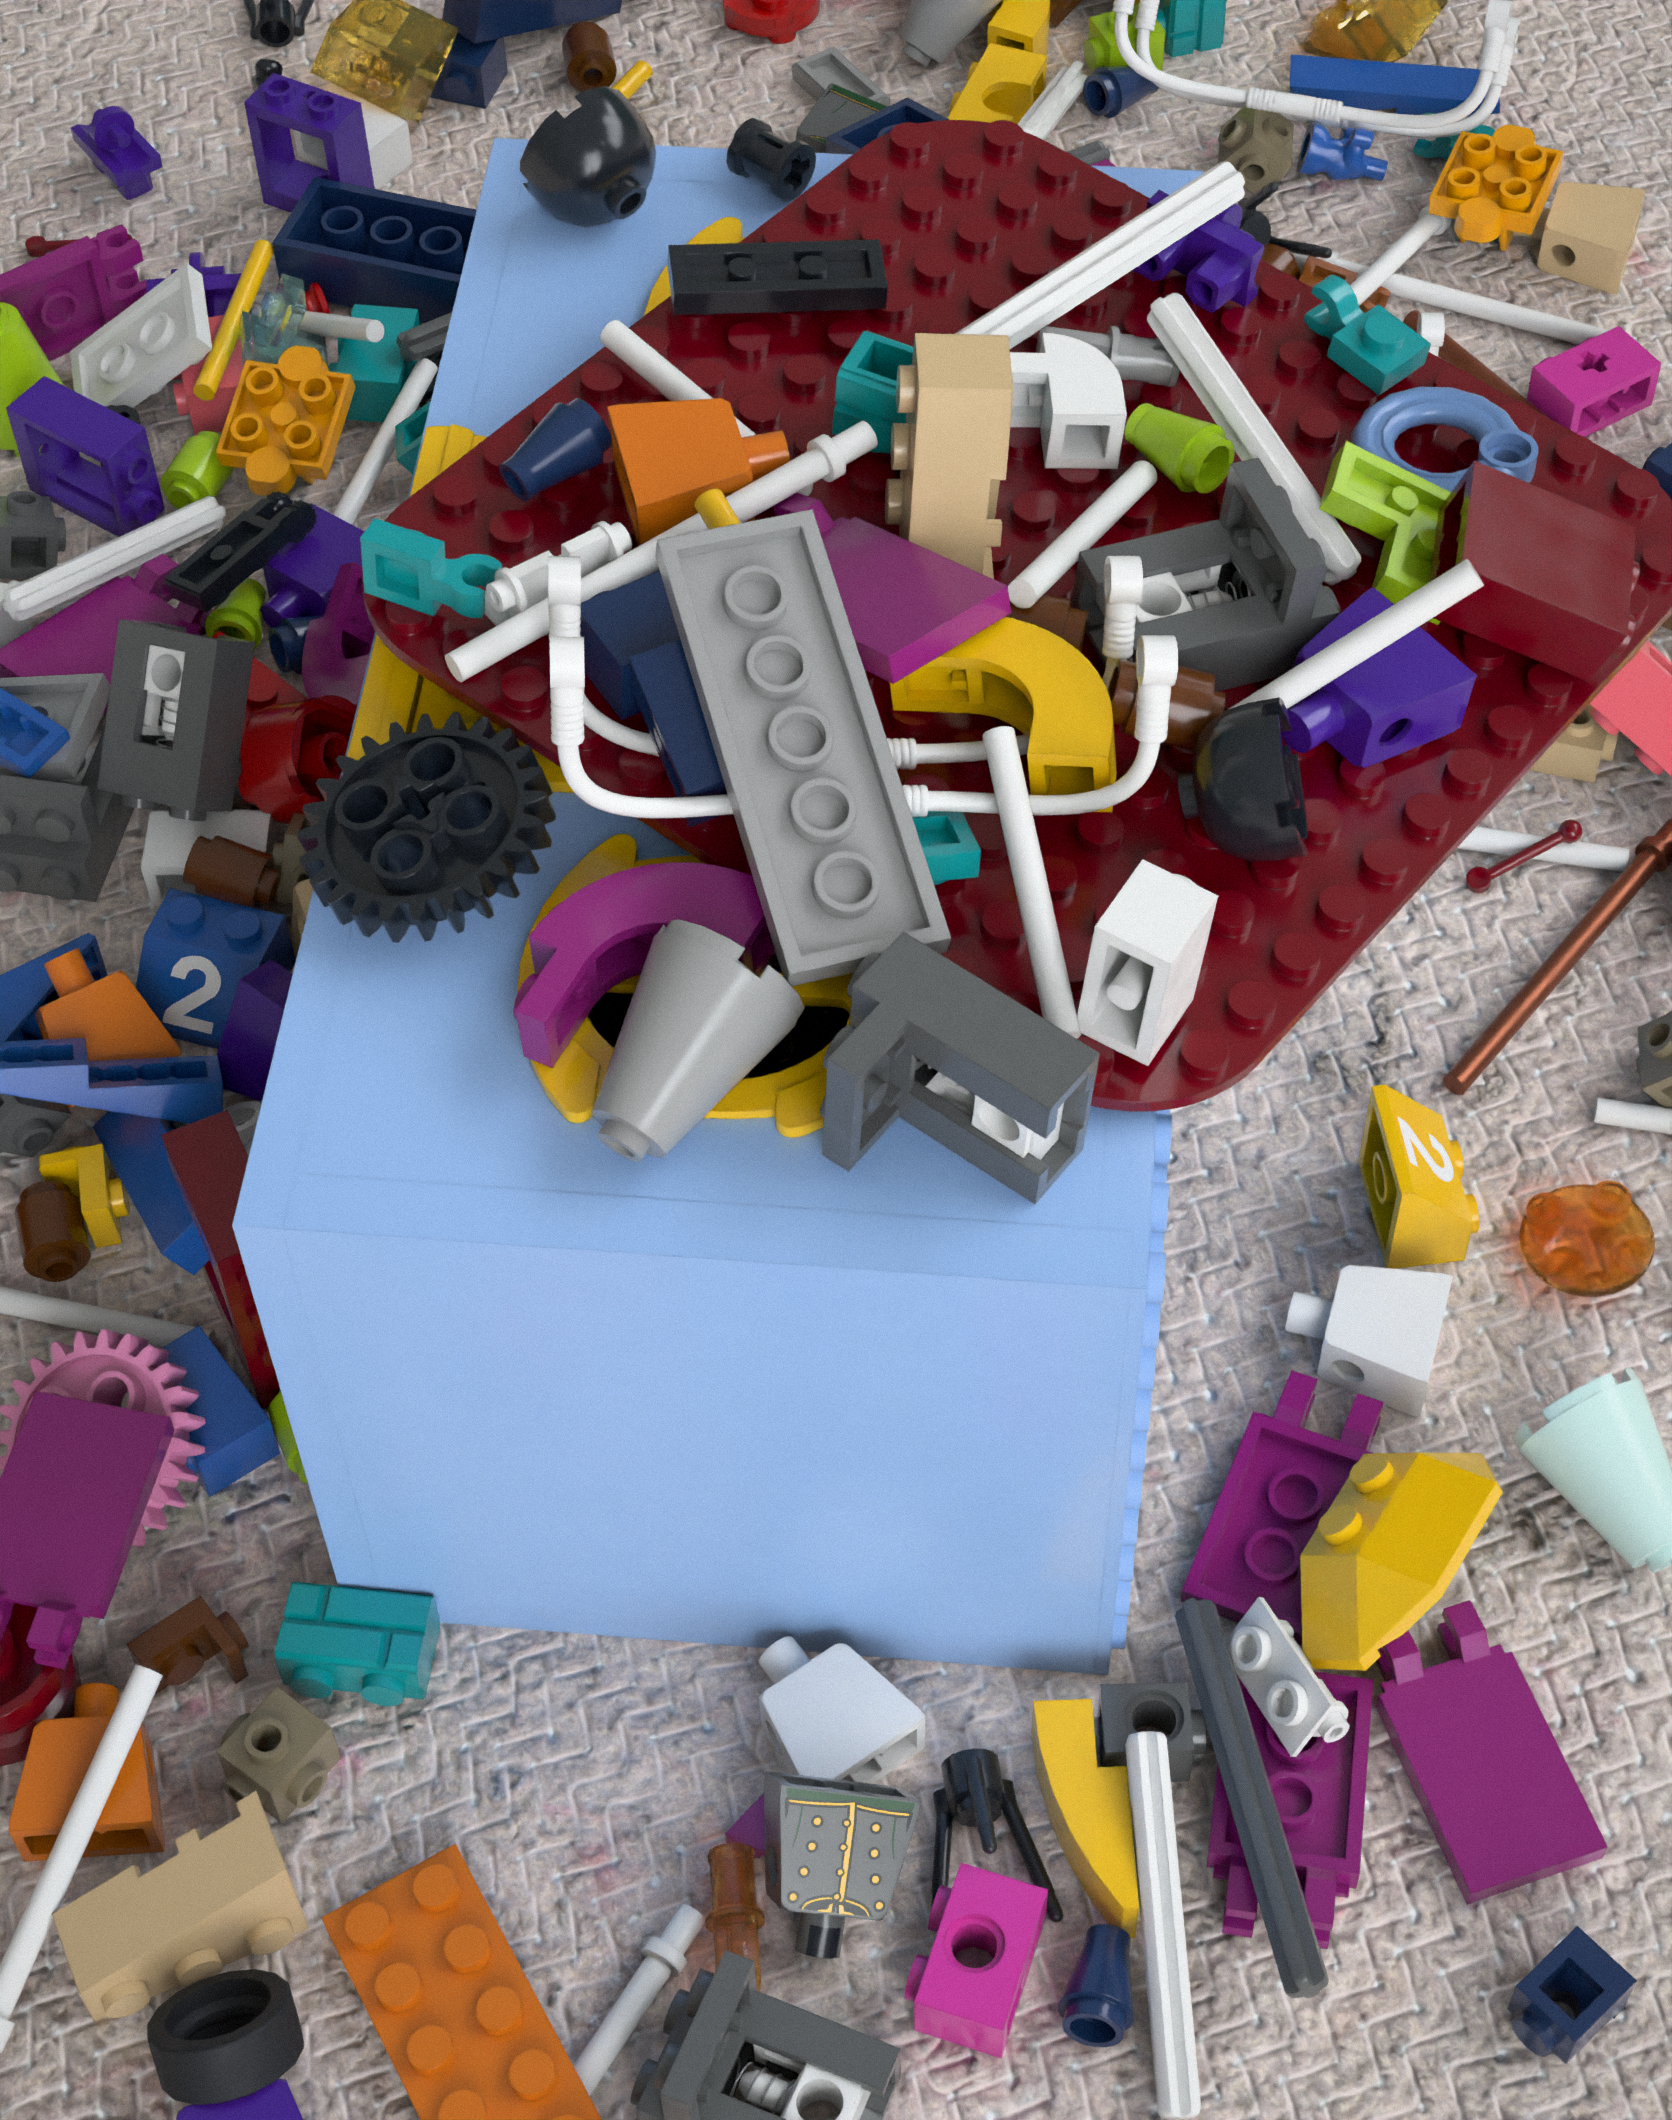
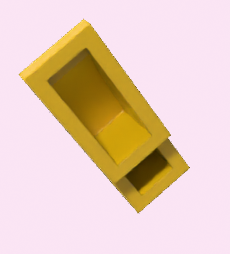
M1092 1699L1033 1701L1031 1735L1037 1778L1048 1817L1067 1862L1091 1902L1109 1925L1117 1926L1125 1930L1131 1938H1135L1139 1903L1127 1766L1097 1767Z

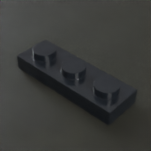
M879 239L668 245V274L673 315L886 309L888 284Z

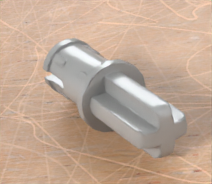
M1046 326L1041 328L1038 335L1036 353H1040L1043 333L1065 335L1092 345L1111 360L1118 370L1121 380H1134L1164 385L1166 387H1175L1179 377L1180 369L1159 338L1152 339L1122 334L1118 326H1110L1106 334Z

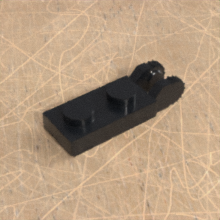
M272 491L270 495L267 494L266 499L262 498L248 511L244 510L165 577L164 584L170 596L207 613L213 607L223 603L230 593L255 571L265 567L271 557L289 542L299 543L306 537V533H311V529L315 528L314 524L317 523L316 516L318 515L315 514L316 509L312 508L313 505L307 502L291 500L290 496L284 493Z

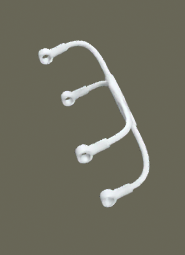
M1114 0L1112 9L1116 13L1114 32L1121 56L1136 73L1168 93L1193 101L1242 109L1246 105L1247 108L1279 113L1290 121L1308 124L1315 122L1323 126L1327 125L1328 127L1332 126L1339 129H1347L1348 126L1398 135L1430 138L1460 135L1461 131H1471L1490 116L1498 102L1502 87L1507 85V76L1509 75L1521 18L1511 17L1513 1L1490 0L1485 19L1480 59L1477 65V70H1480V74L1470 96L1462 104L1449 111L1429 115H1408L1343 106L1342 101H1332L1331 99L1327 100L1269 89L1250 87L1249 90L1212 85L1165 73L1155 67L1149 51L1150 31H1154L1160 0H1140L1135 28L1138 29L1136 41L1137 54L1130 44L1127 32L1128 15L1133 13L1135 0ZM1484 99L1482 105L1474 114H1472L1470 117L1466 119H1463L1467 117L1469 114H1471Z
M548 556L551 740L557 745L563 775L573 792L594 808L620 816L636 818H686L732 815L733 810L728 794L673 798L633 797L605 790L596 785L587 776L580 760L578 746L583 743L585 738L584 724L603 738L625 748L658 757L659 755L650 734L631 729L610 719L596 709L584 694V637L580 635V556ZM1107 556L1105 560L1103 584L1106 605L1102 653L1107 657V662L1102 680L1107 689L1117 660L1127 661V658L1133 655L1137 604L1141 601L1143 590V568L1140 556ZM1140 635L1138 638L1136 649L1138 699L1134 736L1140 743L1136 758L1128 772L1115 783L1090 792L1067 795H1029L1033 815H1071L1105 809L1126 800L1144 785L1156 764L1160 743L1164 742L1167 738L1171 686L1175 685L1178 672V648L1174 635ZM1025 735L1016 736L1019 754H1027L1029 739ZM887 738L897 770L899 768L902 770L907 768L913 770L916 768V764L987 760L983 741L916 744L914 738H901L900 740L898 738ZM926 785L902 786L912 817H926L928 811L999 814L995 793L928 791Z

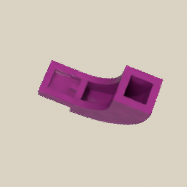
M355 562L340 565L324 617L310 620L303 648L302 677L304 688L309 698L335 695L343 697L357 706L375 630L369 620L364 604L362 587L363 569L362 566Z
M692 862L650 864L627 869L601 878L571 894L554 907L528 936L535 973L531 974L523 982L514 1003L513 1015L517 1019L524 1057L553 1068L597 1001L615 985L630 977L641 974L654 936L658 934L663 925L667 927L671 920L680 919L701 925L744 947L745 950L738 961L759 976L774 953L775 948L753 876L734 869L711 864Z

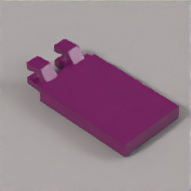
M122 224L99 232L96 237L91 239L85 236L1 274L0 302L8 303L19 311L50 362L69 353L146 294V281L139 282L137 271L133 268V266L144 261L140 243L135 238L129 240L127 229Z
M795 493L774 505L775 516L813 510L864 670L892 684L1012 613L1008 586L857 517H853L850 520L840 517L833 521L820 500L800 493Z
M162 553L143 563L134 579L129 575L122 579L118 576L114 577L0 648V678L103 673L111 685L119 619L157 621L186 627V633L203 636L206 634V619L213 610L211 609L206 613L181 601L175 609L167 603L173 598L164 584L165 577L175 570L179 564ZM107 703L106 708H105V710H104V712H103V715H104L105 713H107L108 703Z
M1291 1370L1274 1416L1270 1417L1255 1411L1251 1415L1183 1586L1181 1602L1183 1603L1191 1598H1195L1197 1601L1210 1599L1215 1603L1220 1617L1239 1623L1256 1599L1263 1597L1278 1620H1286L1290 1623L1294 1630L1293 1638L1299 1646H1302L1300 1555L1316 1531L1321 1517L1329 1510L1347 1481L1352 1467L1360 1460L1363 1454H1373V1452H1370V1448L1380 1424L1381 1417L1379 1416L1384 1402L1357 1393L1340 1440L1324 1436L1304 1428L1315 1400L1314 1391L1318 1379Z
M35 1391L0 1478V1641L11 1618L14 1603L37 1607L26 1640L29 1648L36 1649L34 1654L36 1664L65 1669L79 1635L83 1617L105 1618L175 1431L169 1416Z
M1470 1600L1444 1608L1442 1612L1445 1622L1438 1625L1437 1632L1450 1661L1423 1669L1419 1649L1409 1630L1378 1649L1381 1656L1376 1660L1384 1682L1380 1685L1383 1694L1378 1696L1375 1707L1467 1905L1604 1857L1608 1846L1512 1651L1505 1653L1501 1644L1489 1648L1486 1629Z
M1313 1671L1318 1679H1322L1335 1700L1343 1702L1349 1713L1346 1721L1350 1727L1341 1739L1331 1743L1325 1742L1322 1736H1312L1296 1757H1291L1237 1675L1319 1948L1328 1949L1330 1931H1332L1335 1896L1348 1898L1349 1888H1357L1360 1875L1373 1679ZM1217 1763L1206 1867L1214 1868L1213 1878L1227 1880L1222 1933L1252 1938L1258 1900Z

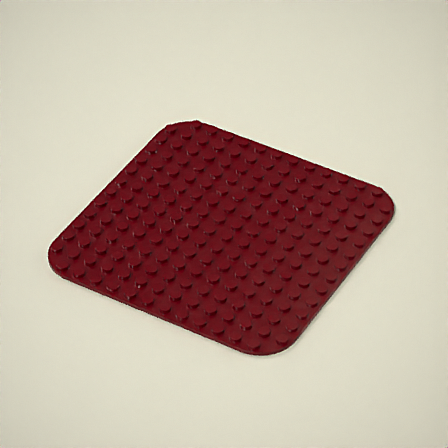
M941 120L918 124L911 122L901 123L894 126L891 132L874 139L739 242L764 243L879 239L888 284L886 309L673 315L672 299L669 296L629 327V329L712 398H722L730 402L734 416L756 435L782 430L786 438L791 461L807 452L808 442L822 434L828 435L831 438L836 436L832 434L834 408L837 403L835 401L837 374L840 366L863 331H869L913 347L915 333L955 334L1146 211L1147 201L1150 198L1081 161L1072 154L1024 132L1019 125L1011 121L998 120L988 123L971 120ZM1260 260L1255 275V283L1258 286L1257 296L1246 307L1229 300L1215 312L1210 313L1191 302L1189 296L1185 293L1187 276L1172 269L1162 280L1153 282L1131 270L1047 326L1106 334L1110 326H1118L1122 334L1156 339L1158 338L1147 322V315L1151 311L1150 305L1159 297L1165 298L1172 293L1182 295L1321 498L1333 458L1345 441L1351 443L1352 431L1364 411L1389 394L1416 387H1453L1483 396L1505 410L1518 429L1527 433L1536 441L1539 450L1535 474L1531 482H1529L1530 484L1636 528L1634 561L1639 563L1640 572L1631 593L1629 613L1635 617L1636 624L1630 643L1622 655L1618 658L1609 657L1589 682L1442 621L1438 625L1430 621L1422 624L1420 627L1477 675L1461 728L1367 768L1351 764L1327 741L1322 742L1306 753H1299L1290 747L1292 754L1297 753L1301 770L1308 823V838L1302 840L1308 849L1307 856L1280 861L1250 862L1224 853L1209 841L1200 817L1186 820L1182 811L1178 790V772L1192 770L1193 751L1160 743L1156 764L1147 781L1132 796L1113 805L1112 813L1087 812L1071 815H1033L1076 1014H1078L1095 925L1142 859L1172 874L1182 875L1193 881L1197 886L1218 895L1194 998L1149 1066L1082 1033L1077 1038L1100 1053L1091 1106L1129 1112L1175 1109L1212 1098L1245 1078L1672 614V499L1660 487L1659 481L1653 474L1638 469L1621 457L1593 443L1588 438L1573 432L1533 410L1528 405L1513 399L1428 352L1423 366L1380 396L1326 356L1331 339L1315 333L1303 320L1305 313L1323 302L1311 293L1312 287L1263 260ZM1040 330L1011 348L1010 352L1036 353L1037 338ZM603 347L390 513L384 521L406 529L416 530L426 536L444 541L446 559H457L468 554H484L497 559L502 564V568L507 567L509 569L548 550L553 556L561 555V544L590 531L592 526L600 521H605L609 525L616 522L621 523L630 535L632 542L631 550L638 546L613 464L611 447L603 453L601 465L539 492L527 502L520 500L507 487L501 477L499 465L514 454L545 415L558 402L567 405L575 398L584 400L600 415L609 430L608 406L666 402L670 400L607 347ZM1181 371L1175 387H1166L1164 385L1134 380H1121L1127 412L1125 426L1132 412L1144 403H1150L1155 407L1216 424ZM1425 424L1409 428L1401 433L1394 443L1395 451L1400 459L1414 468L1431 473H1452L1468 469L1474 460L1477 461L1479 444L1475 438L1461 429L1447 425ZM1010 427L1006 480H1000L995 519H1001L1002 522L1000 547H991L994 580L1009 586L1025 568L1135 462L1147 461L1150 464L1152 463L1135 446L1128 443L1123 434L1117 469L1045 468L1040 427ZM869 451L846 464V472L841 477L832 482L820 479L813 483V489L809 497L820 500L833 521L840 517L849 520L857 517L899 536V525L886 524L885 521L887 479H900L901 471L891 469V454ZM1235 452L1233 463L1242 461ZM1154 466L1157 472L1156 483L1090 549L1218 520L1228 475L1216 489L1209 493L1203 494L1197 491L1183 492ZM774 506L756 515L753 521L775 517ZM1334 517L1361 555V563L1356 568L1357 572L1351 578L1342 580L1334 585L1322 583L1323 586H1327L1333 591L1341 614L1364 592L1373 587L1385 541ZM1078 561L1045 594L1072 600ZM362 570L363 597L369 620L376 634L398 659L482 716L487 717L503 730L508 727L512 729L518 740L526 745L528 744L533 750L561 768L557 745L551 740L549 634L526 645L465 681L459 682L450 672L445 661V655L496 627L485 614L482 618H469L460 615L445 604H442L436 614L431 616L364 593ZM475 586L486 591V587ZM1085 632L1081 653L1091 662L1101 678H1103L1105 666ZM865 670L886 738H898L899 740L901 738H914L916 744L983 741L982 735L986 731L1001 726L1014 728L1016 736L1024 735L1016 727L1003 720L981 714L893 710L890 683ZM585 674L584 694L596 709L621 725L649 734L641 712L621 720ZM1278 677L1219 691L1225 693L1224 711ZM1113 723L1116 781H1118L1131 768L1136 758L1140 741L1134 736L1120 733V725ZM585 724L583 725L585 738L583 743L578 745L580 760L585 773L596 785L613 793L645 798L676 797L658 756L625 748L603 738ZM1281 735L1282 746L1288 745ZM1027 754L1020 755L1028 795H1031ZM987 760L916 764V768L913 770L908 768L905 770L899 768L897 770L902 786L926 785L928 791L994 793ZM963 812L981 849L979 877L947 880L944 883L934 885L951 936L947 952L939 954L1043 1018L999 814ZM734 814L723 815L692 827H688L685 818H637L705 864L730 868L752 875Z

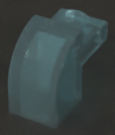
M282 273L275 292L267 291L265 293L258 316L242 311L239 330L243 367L246 360L278 364L281 354L287 348L294 345L317 349L328 365L325 337L299 329L307 311L304 282L302 279Z

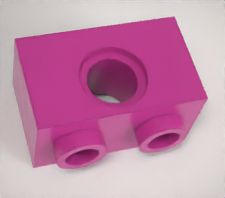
M960 1863L953 1887L940 1885L932 1905L928 1930L937 1932L930 1956L916 1955L907 1980L904 1999L914 2002L915 2031L1002 2058L1046 1920L1048 1889ZM976 1947L987 1951L993 1960L983 1967L969 1968L959 1963L955 1956L963 1949Z

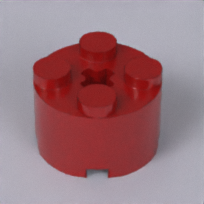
M325 695L270 705L264 709L251 712L246 720V731L242 740V772L238 779V787L244 800L249 804H256L263 813L271 814L273 820L283 824L290 823L294 812L304 814L302 809L305 804L325 801L315 783L319 778L340 779L342 771L336 758L339 755H346L357 706L343 697Z

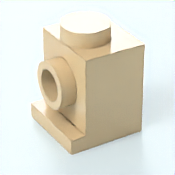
M1589 704L1529 770L1595 783L1600 759L1612 761L1618 734L1614 736L1608 733L1594 720L1589 712L1593 706Z

